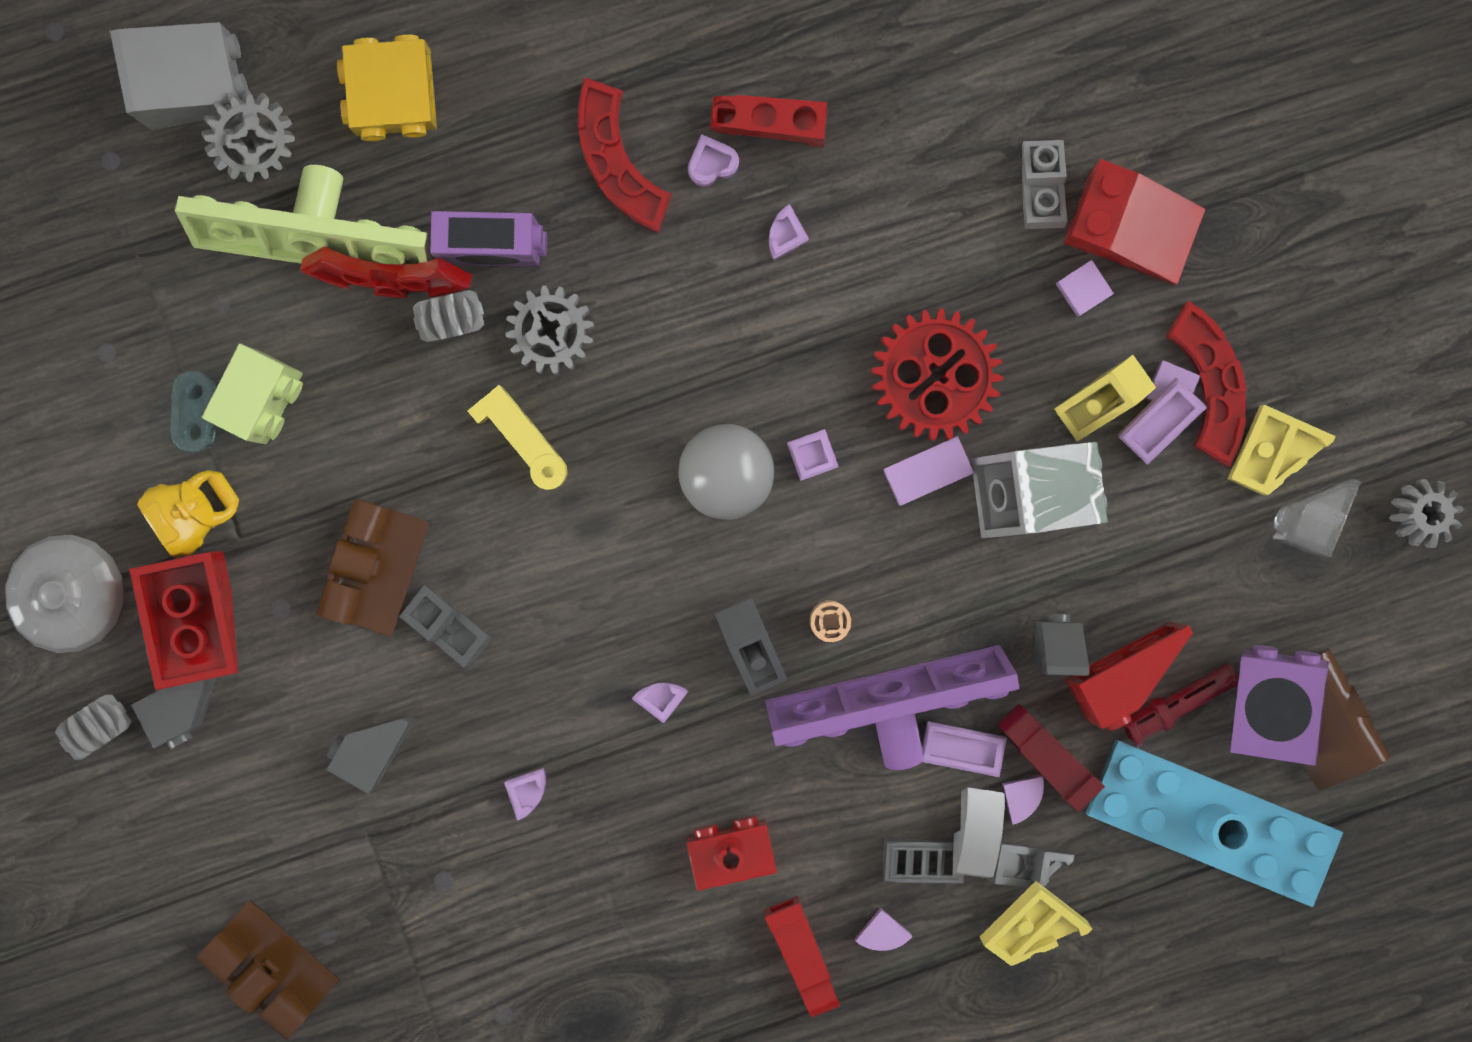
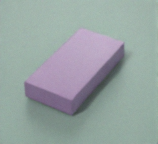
M1176 377L1117 435L1148 465L1207 407Z
M958 436L883 469L899 506L974 473Z
M926 720L922 741L924 755L922 762L1000 777L1007 737Z

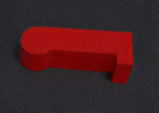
M744 95L716 96L712 100L710 129L721 134L808 143V146L824 148L827 102Z
M795 896L764 909L765 920L777 941L810 1016L813 1018L840 1007L838 997L830 980L832 978L799 897Z

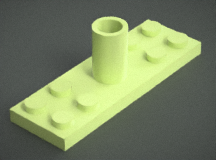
M308 165L303 168L293 213L258 208L251 203L238 201L234 204L222 203L203 195H197L193 198L179 196L175 212L194 248L294 263H302L304 257L324 246L350 257L383 264L405 265L433 260L427 233L421 232L415 227L400 226L392 228L381 226L371 220L351 222L335 219L343 176L336 170L322 165Z

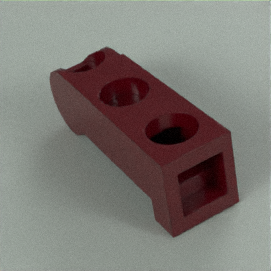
M1020 704L1016 705L996 724L1011 740L1010 742L1077 812L1084 808L1105 788L1094 775Z

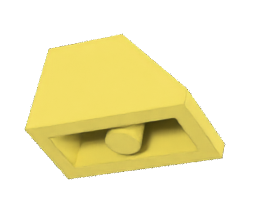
M1132 355L1062 402L1054 410L1075 440L1079 441L1137 405L1156 387L1134 355Z

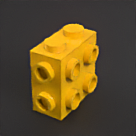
M399 35L394 37V42L378 43V40L374 38H360L353 41L354 45L342 46L343 59L337 60L338 78L340 84H345L346 100H341L340 103L343 124H349V128L356 136H361V139L364 141H379L386 139V134L402 133L403 137L417 138L426 136V130H437L431 49L424 39H419L416 35Z

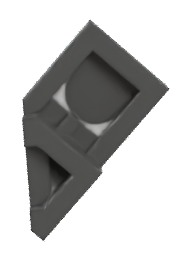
M1001 841L994 877L987 878V880L994 884L1029 888L1037 881L1044 887L1050 882L1048 878L1063 865L1069 866L1074 862L1075 855L1058 850Z

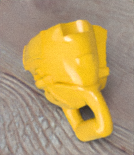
M207 470L195 474L181 484H158V486L148 488L137 503L145 519L170 556L178 558L190 556L198 548H201L203 540L210 529L226 522L236 513L239 498L221 472ZM208 480L226 508L224 511H213L210 502L199 489L203 482Z

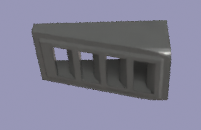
M884 837L882 868L884 882L963 883L964 875L953 874V864L952 873L944 872L945 851H953L954 841ZM898 850H906L904 870L897 869ZM914 851H921L920 871L913 870ZM930 851H937L936 872L929 871Z

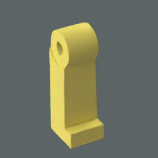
M498 385L468 410L478 424H483L490 418L531 468V478L539 488L545 490L556 489L565 482L568 474L565 462L502 386Z

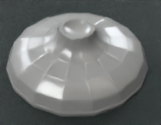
M76 535L48 536L28 546L12 564L5 584L6 609L16 630L34 646L55 653L80 652L101 642L117 624L124 604L123 578L113 557L96 542Z

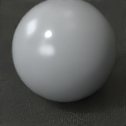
M718 424L700 431L688 442L679 462V482L686 499L702 514L720 520L738 519L754 512L768 497L774 481V462L767 445L753 431L735 424Z

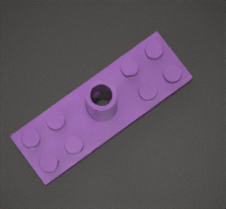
M997 645L765 700L775 746H798L810 738L823 735L826 737H837L845 734L848 729L875 723L884 766L891 770H904L917 766L924 759L915 717L916 713L941 707L950 709L960 708L971 700L984 697L998 699L1006 696L1009 691L1020 688L1017 673L1001 646Z

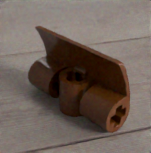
M354 498L342 536L338 538L327 573L329 575L316 615L346 625H351L352 623L389 637L392 636L429 528V523L425 520Z
M1329 648L1316 652L1321 655L1320 660L1329 661L1318 757L1315 766L1303 764L1319 791L1356 777L1379 766L1390 758V754L1369 719L1371 717L1353 685L1350 686Z
M251 900L242 907L230 923L196 957L200 964L228 987L226 992L236 1005L248 1013L256 1012L286 1040L339 982V978Z

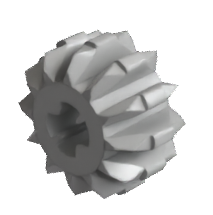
M471 290L419 301L413 306L415 328L419 332L420 339L426 342L478 331L484 325L482 304L479 302L477 293Z
M1427 479L1417 480L1415 488L1411 485L1403 486L1401 492L1404 499L1394 498L1391 501L1400 510L1399 514H1392L1389 519L1393 522L1402 523L1395 534L1399 537L1409 535L1408 543L1412 546H1419L1423 542L1426 548H1435L1438 540L1449 542L1452 540L1449 528L1460 529L1462 526L1458 520L1454 519V514L1463 512L1464 508L1459 505H1452L1458 493L1454 490L1444 492L1445 483L1434 481L1430 485ZM1423 507H1426V512L1431 514L1429 520H1427V516L1422 513Z
M104 695L62 722L57 727L55 734L61 742L59 743L66 753L69 752L74 760H79L87 757L128 729L131 720L121 702L118 703L113 695Z

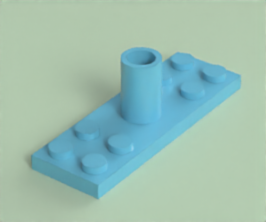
M1116 739L1099 778V781L1105 788L1090 801L1085 813L1092 818L1311 907L1315 904L1343 835V832ZM1226 822L1223 831L1219 833L1221 825Z

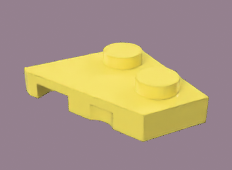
M1260 405L1227 479L1259 494L1269 495L1283 484L1288 476L1296 473L1306 465L1307 461L1322 448L1328 447L1336 436L1269 406Z
M1035 881L980 936V939L987 949L1010 966L1029 959L1035 953L1046 952L1058 947L1057 939L1076 931L1083 936L1088 934L1092 928L1084 917Z

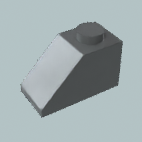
M752 598L715 614L727 646L751 696L788 681Z
M1046 613V621L1035 620L1034 669L1047 675L1089 676V663L1082 623L1071 621V614Z
M216 678L160 689L131 705L153 748L168 744L171 750L193 738L190 731L202 725Z
M406 715L354 730L346 734L345 738L339 735L327 754V757L332 759L327 771L368 794L372 793L378 788L416 718Z

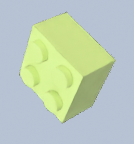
M239 343L202 418L246 441L267 444L269 439L274 440L280 433L284 424V418L281 416L287 404L294 403L299 396L303 386V382L299 380L303 373L261 351Z

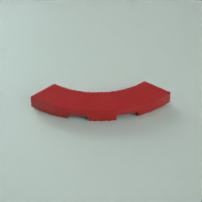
M584 77L578 104V129L583 155L590 173L607 199L620 212L642 227L659 234L672 194L648 181L631 163L625 152L619 130V111L623 91Z
M325 246L304 257L300 267L302 273L341 288L349 289L350 284L374 288V295L395 298H407L408 292H428L429 297L449 295L469 288L472 274L440 257L417 264H383L350 257Z
M1187 301L1165 337L1175 343L1185 353L1197 374L1200 375L1199 380L1202 386L1203 400L1207 408L1203 411L1201 428L1192 447L1225 467H1231L1240 448L1247 418H1245V392H1247L1244 373L1240 361L1237 360L1230 344L1225 338V333L1202 309Z

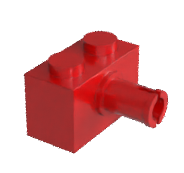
M751 815L733 820L734 826L718 829L717 824H710L693 829L694 835L687 836L686 844L697 891L777 873L766 819L757 821L756 815Z

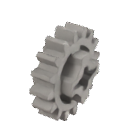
M244 90L241 100H237L231 92L227 93L229 104L224 106L215 101L213 105L218 112L217 115H205L204 117L206 123L212 127L211 129L201 131L203 139L212 142L204 149L209 157L217 156L213 163L219 171L228 166V174L232 179H235L240 172H243L248 182H252L254 172H259L264 179L269 178L267 168L273 166L279 171L283 168L278 160L280 155L291 157L292 153L285 146V143L295 141V137L290 131L284 130L292 125L291 120L287 115L280 116L283 108L278 102L268 107L269 98L264 93H261L257 100L253 99L249 90ZM257 112L267 116L272 121L274 127H270L268 124H260ZM237 114L229 124H226L232 116ZM252 129L256 135H251L249 142L244 143L241 137H246L248 130ZM223 146L237 149L239 160L227 154Z
M542 286L541 296L536 297L530 290L527 291L526 296L529 302L524 305L515 301L514 306L519 311L518 316H507L506 319L509 323L515 325V330L506 332V338L517 340V344L510 349L514 355L524 352L525 355L522 358L521 364L527 367L535 361L536 372L540 374L543 373L546 365L550 366L554 375H559L561 364H565L570 370H573L575 367L572 358L577 356L585 360L587 356L581 348L583 344L593 345L594 342L592 338L585 335L586 331L595 328L594 323L583 320L590 310L587 306L576 308L579 297L576 294L570 296L568 300L565 299L563 287H558L555 295H550L547 286ZM545 305H560L568 309V311L556 314L549 312ZM532 313L534 317L532 328L524 335L525 322ZM542 315L554 326L560 324V327L555 330L559 346L547 335L541 337V334L545 332V323L541 318ZM577 325L576 339L569 349L566 343L568 334ZM546 347L552 349L556 356L543 357L532 350Z

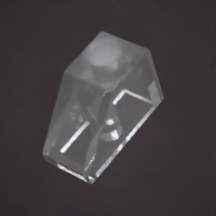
M1356 479L1339 480L1289 501L1287 507L1283 506L1275 518L1274 529H1277L1274 540L1317 557L1331 558L1361 481Z

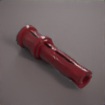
M1225 663L1222 667L1164 699L1160 697L1151 698L1148 700L1147 706L1130 715L1132 720L1122 726V729L1133 746L1138 748L1143 745L1144 739L1162 729L1166 732L1171 730L1175 725L1176 719L1206 704L1228 690L1238 687L1239 678L1229 663Z

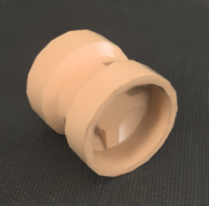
M826 600L819 602L813 607L809 616V624L811 630L819 639L825 642H836L848 634L851 628V617L848 610L842 604Z

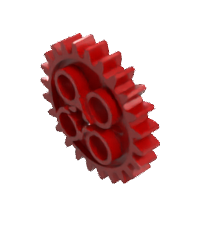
M943 308L937 311L935 319L932 320L926 309L922 310L919 323L911 315L906 316L905 323L907 329L904 330L899 325L894 324L891 329L896 339L893 340L883 336L881 343L888 349L887 352L879 351L873 355L874 358L883 363L882 366L870 370L871 374L881 377V381L871 387L872 390L883 391L885 395L876 403L877 406L887 404L891 406L892 409L888 412L886 419H892L897 415L901 417L898 428L900 431L909 424L914 425L913 437L915 438L920 436L923 429H928L930 441L936 439L938 430L943 431L947 440L952 439L953 427L955 426L963 435L968 433L966 421L969 420L977 426L980 425L982 420L977 412L979 410L986 413L993 411V408L986 399L1000 397V393L991 388L992 383L1003 380V376L992 373V368L1002 363V359H990L989 353L997 347L996 343L984 346L982 340L986 337L988 331L985 329L977 334L973 333L972 329L975 324L973 318L964 326L959 324L960 312L958 311L951 317L950 321L945 319ZM940 336L947 341L949 349L946 356L937 357L929 351L928 342L931 337ZM958 350L964 351V356L942 375L944 384L936 381L915 400L909 399V394L931 375L929 366L937 369ZM911 363L916 366L918 379L915 383L907 384L899 379L897 370L900 364ZM966 366L974 372L975 381L972 387H962L957 383L955 372L958 367ZM937 393L943 397L945 408L941 414L935 415L927 411L924 403L927 394Z

